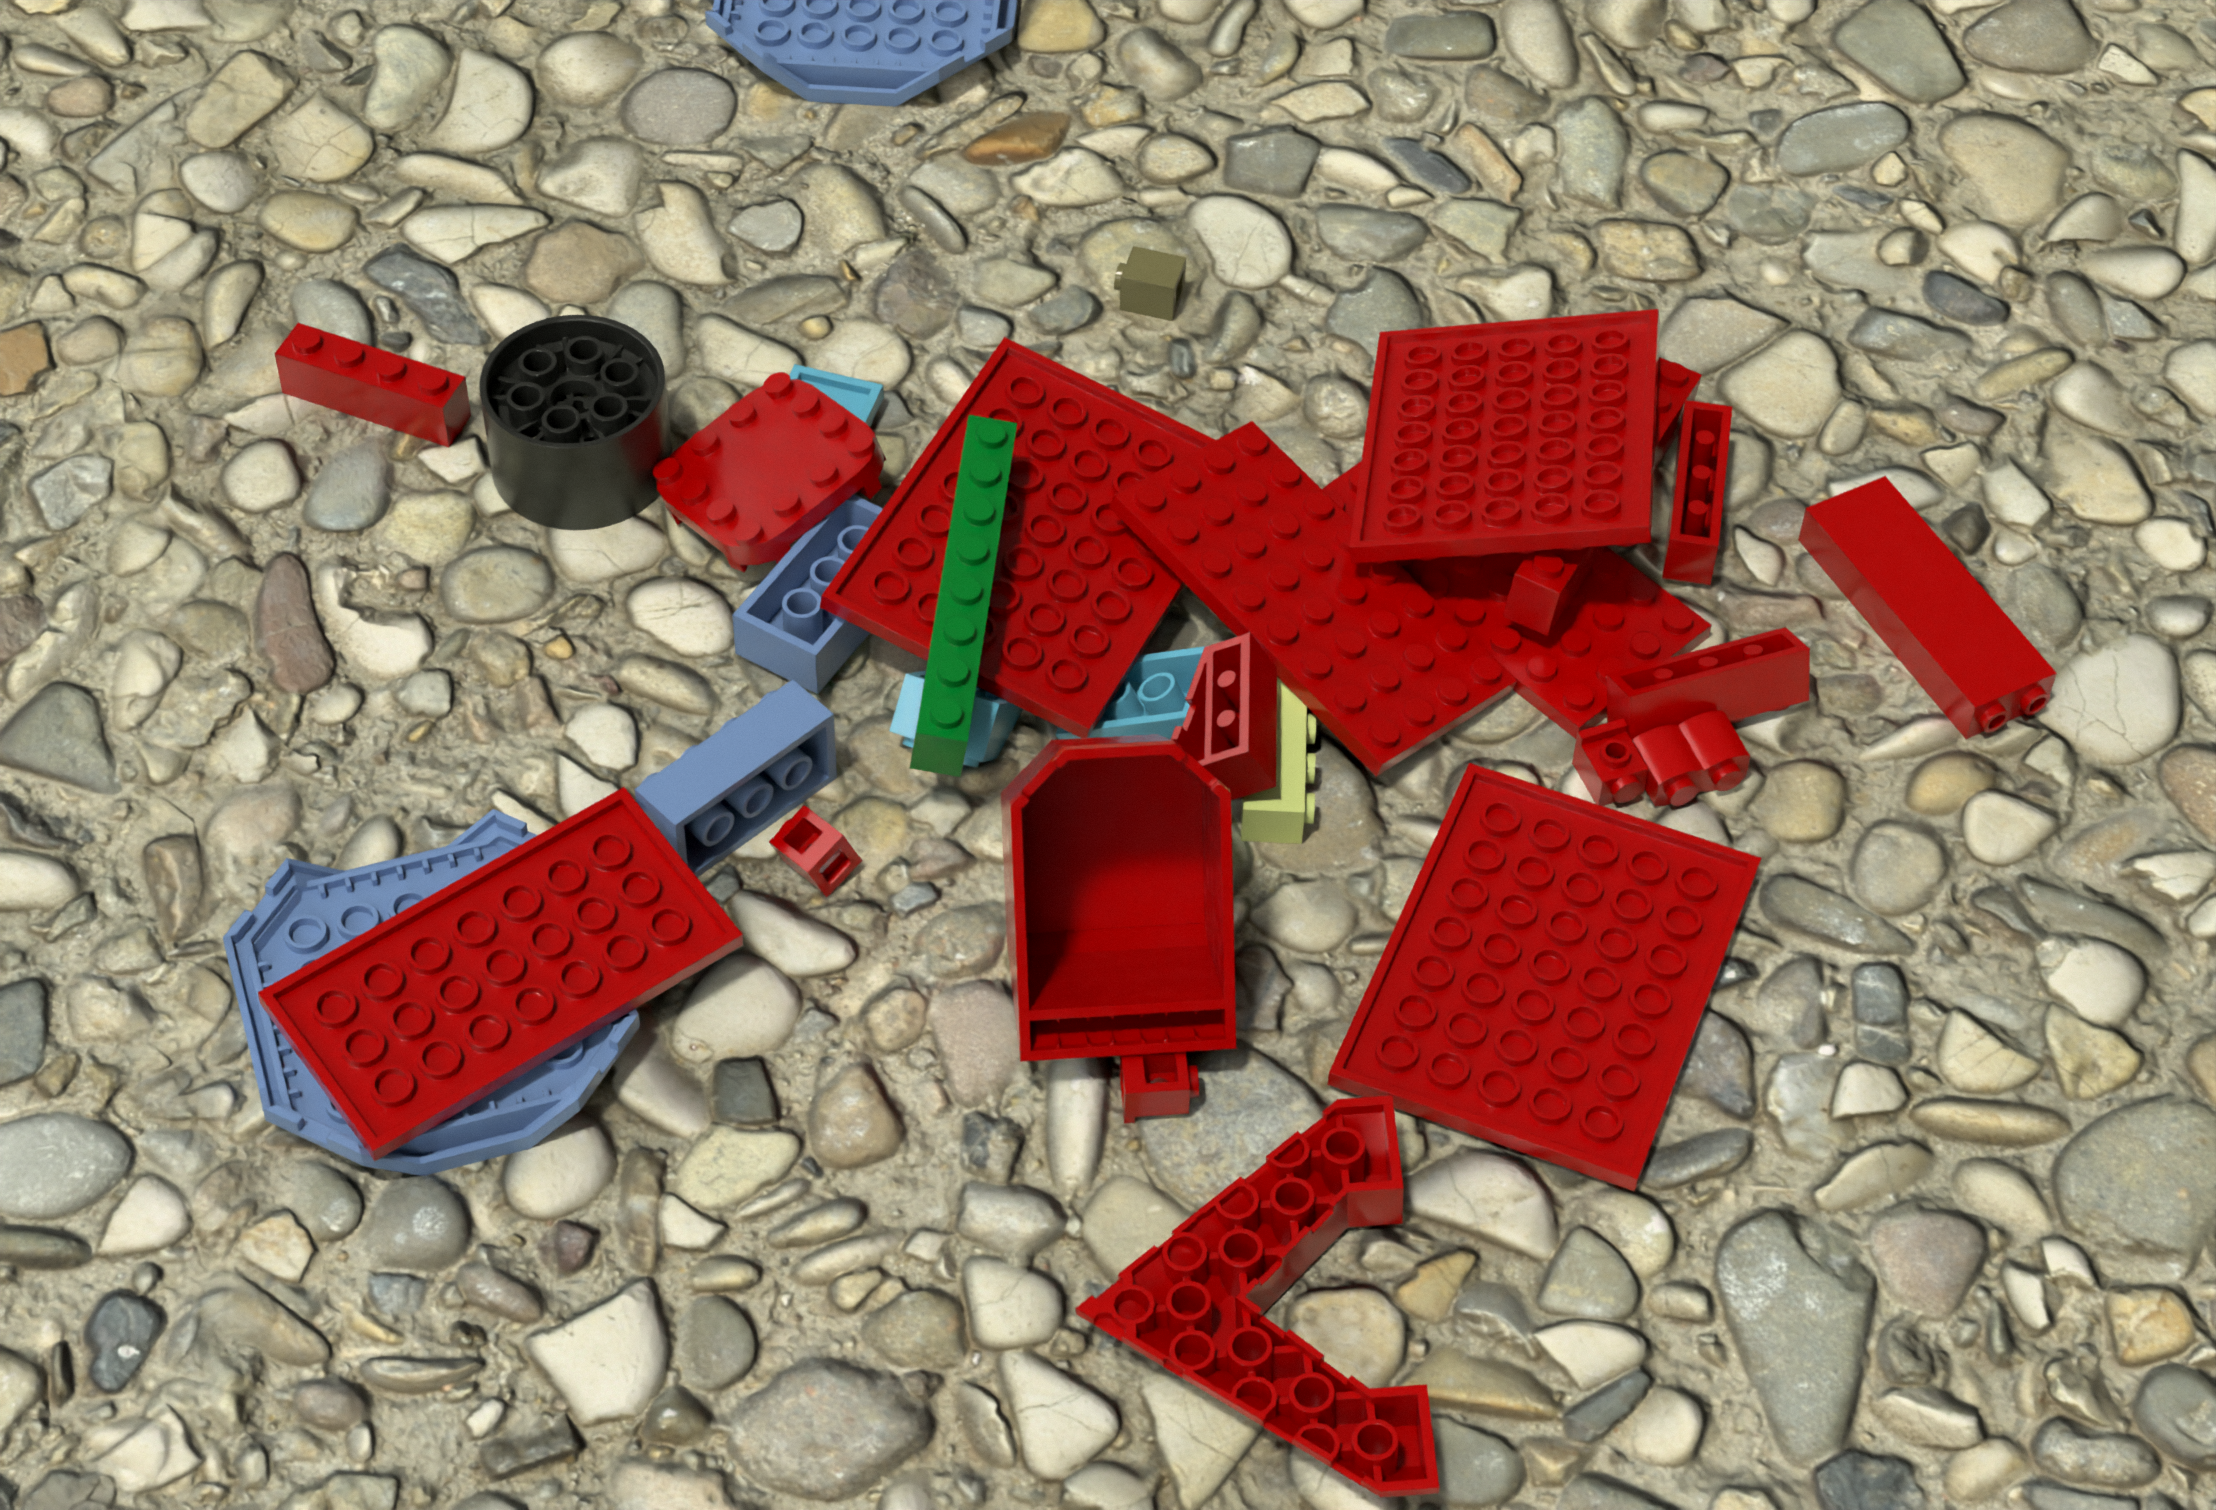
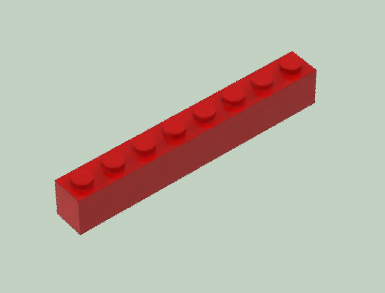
M1659 357L1654 471L1678 436L1685 400L1695 401L1702 374ZM1606 546L1586 547L1581 550H1569L1567 548L1538 550L1528 553L1514 574L1503 617L1548 636Z

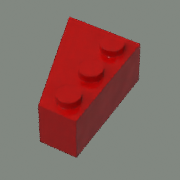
M1251 633L1204 647L1185 699L1190 705L1183 725L1175 726L1171 740H1174L1230 789L1231 800L1276 787L1277 667Z

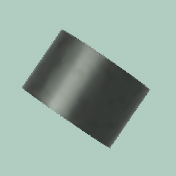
M564 315L546 318L526 325L510 334L495 347L482 368L479 389L493 482L500 497L512 510L522 517L546 527L561 530H591L625 521L643 511L657 499L660 494L657 491V481L653 475V468L659 461L668 458L672 454L664 365L658 351L644 335L626 324L605 317Z

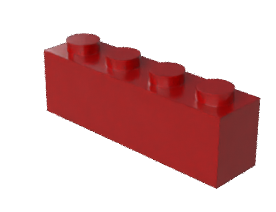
M299 322L274 353L282 393L448 448L471 417L466 377Z
M1685 400L1676 448L1662 573L1663 579L1706 585L1711 584L1719 546L1733 406Z
M1786 627L1606 674L1607 723L1624 718L1628 725L1627 733L1632 740L1648 730L1665 725H1679L1693 716L1709 711L1722 710L1731 723H1738L1746 717L1768 711L1785 710L1791 705L1809 701L1810 648Z

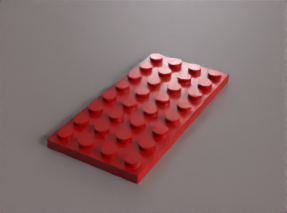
M1253 421L1113 496L1109 508L1236 636L1247 633L1252 634L1277 667V677L1376 777L1510 694L1517 682L1396 561H1388L1382 564H1372L1369 562L1352 564L1349 543L1353 519Z
M1361 461L1322 488L1352 519ZM1607 546L1548 636L1503 617L1514 574L1527 554L1509 552L1487 554L1481 557H1438L1429 561L1419 559L1395 560L1517 680L1513 691L1575 739L1577 738L1578 731L1595 727L1607 717L1606 674L1689 653L1710 636L1712 625Z
M623 787L259 991L258 996L261 1006L364 1148L368 1150L372 1159L377 1161L743 946V934L627 789Z

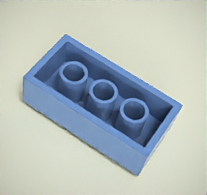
M852 495L804 533L733 613L735 654L790 681L793 679L800 686L818 694L870 634V632L820 608L821 596L883 508L856 495Z
M792 679L777 691L774 690L767 693L758 704L738 718L735 717L728 720L719 731L699 745L689 747L679 759L666 768L647 776L640 786L635 788L636 802L695 876L699 877L837 778L834 714Z

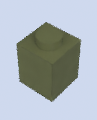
M1133 246L1127 263H1119L1115 275L1114 289L1120 291V310L1173 321L1185 291L1186 257Z

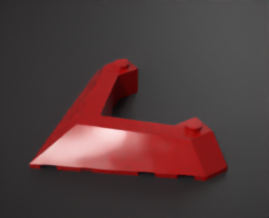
M1393 1095L1337 1099L1322 1111V1118L1302 1134L1298 1131L1269 1153L1266 1156V1163L1246 1179L1240 1176L1172 1231V1236L1158 1248L1154 1245L1118 1274V1281L1095 1298L1091 1295L1075 1308L1076 1315L1377 1496L1394 1497L1439 1493L1427 1384L1368 1388L1352 1375L1347 1378L1325 1362L1324 1354L1289 1329L1285 1332L1263 1316V1313L1348 1227L1403 1224L1404 1188Z

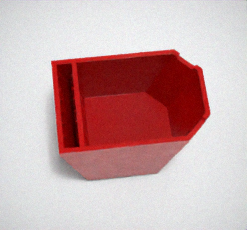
M1158 734L1051 740L1001 792L1006 938L1020 1062L1236 1049L1230 789L1174 740Z

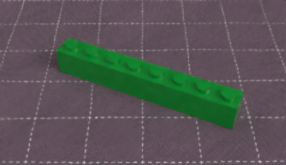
M968 415L910 769L961 777L969 737L1017 423Z

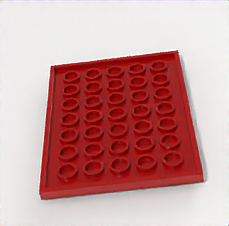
M1659 309L1380 332L1349 543L1352 564L1367 562L1382 564L1388 561L1410 559L1429 561L1438 557H1481L1487 554L1509 552L1528 554L1538 550L1566 548L1569 550H1581L1594 546L1618 545L1628 547L1637 543H1651L1660 342Z
M1004 337L821 596L820 608L927 661L968 415L1017 423L976 686L1080 738H1088L1185 586V583L1109 508L1113 496L1215 441V439Z
M1469 763L1331 1066L1327 1085L1361 1097L1393 1095V1104L1396 1109L1635 1191L1759 871L1762 858Z

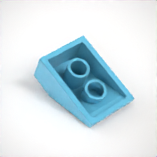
M1206 646L1140 655L1088 738L1158 734L1171 739L1175 726H1182L1190 706L1185 699L1202 652ZM1060 727L1057 728L1055 734L1058 740L1080 738Z

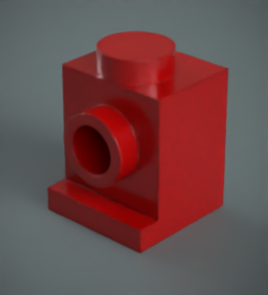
M1624 718L1577 732L1572 764L1594 802L1601 806L1615 802L1625 803L1638 795L1644 794L1648 767L1627 733L1628 725Z
M805 805L791 819L787 820L781 826L778 833L769 841L782 860L813 884L825 897H828L862 861L843 834Z
M1186 1052L1120 1056L1119 1082L1124 1124L1135 1123V1117L1189 1114L1190 1098H1199V1077L1197 1065L1187 1066Z

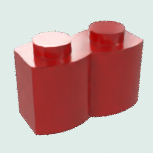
M1722 710L1701 713L1683 721L1679 725L1660 726L1632 739L1648 767L1645 790L1654 806L1670 804L1680 806L1691 801L1699 792L1728 791L1740 784L1747 774L1750 754Z

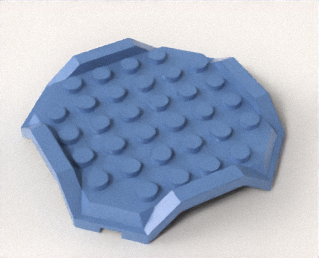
M714 0L713 9L705 11L706 25L763 73L809 102L896 107L1012 42L1015 34L1018 0Z
M492 809L445 847L345 871L290 858L285 859L265 884L266 895L252 912L245 909L223 936L266 1121L362 1166L426 1176L531 1149L582 1109L639 1029L640 1021L636 1008L384 1157L374 1161L368 1150L364 1148L259 1002V991L537 836L527 830V823Z

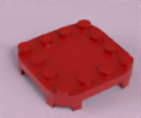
M778 372L770 375L761 387L734 403L709 425L695 433L692 438L676 449L668 458L659 461L653 468V475L657 481V491L675 523L679 525L684 522L724 553L732 568L745 573L748 565H760L774 560L778 564L791 549L790 544L857 491L871 499L882 488L878 478L883 469L884 462L887 460L875 433L867 423L812 384L799 379H791L785 372Z

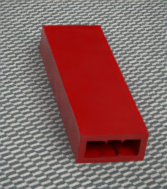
M1886 476L1805 509L1798 539L1799 542L1965 739L1984 731L1987 733L1994 732L2006 722L2024 714L2033 715L2047 705L2057 672Z

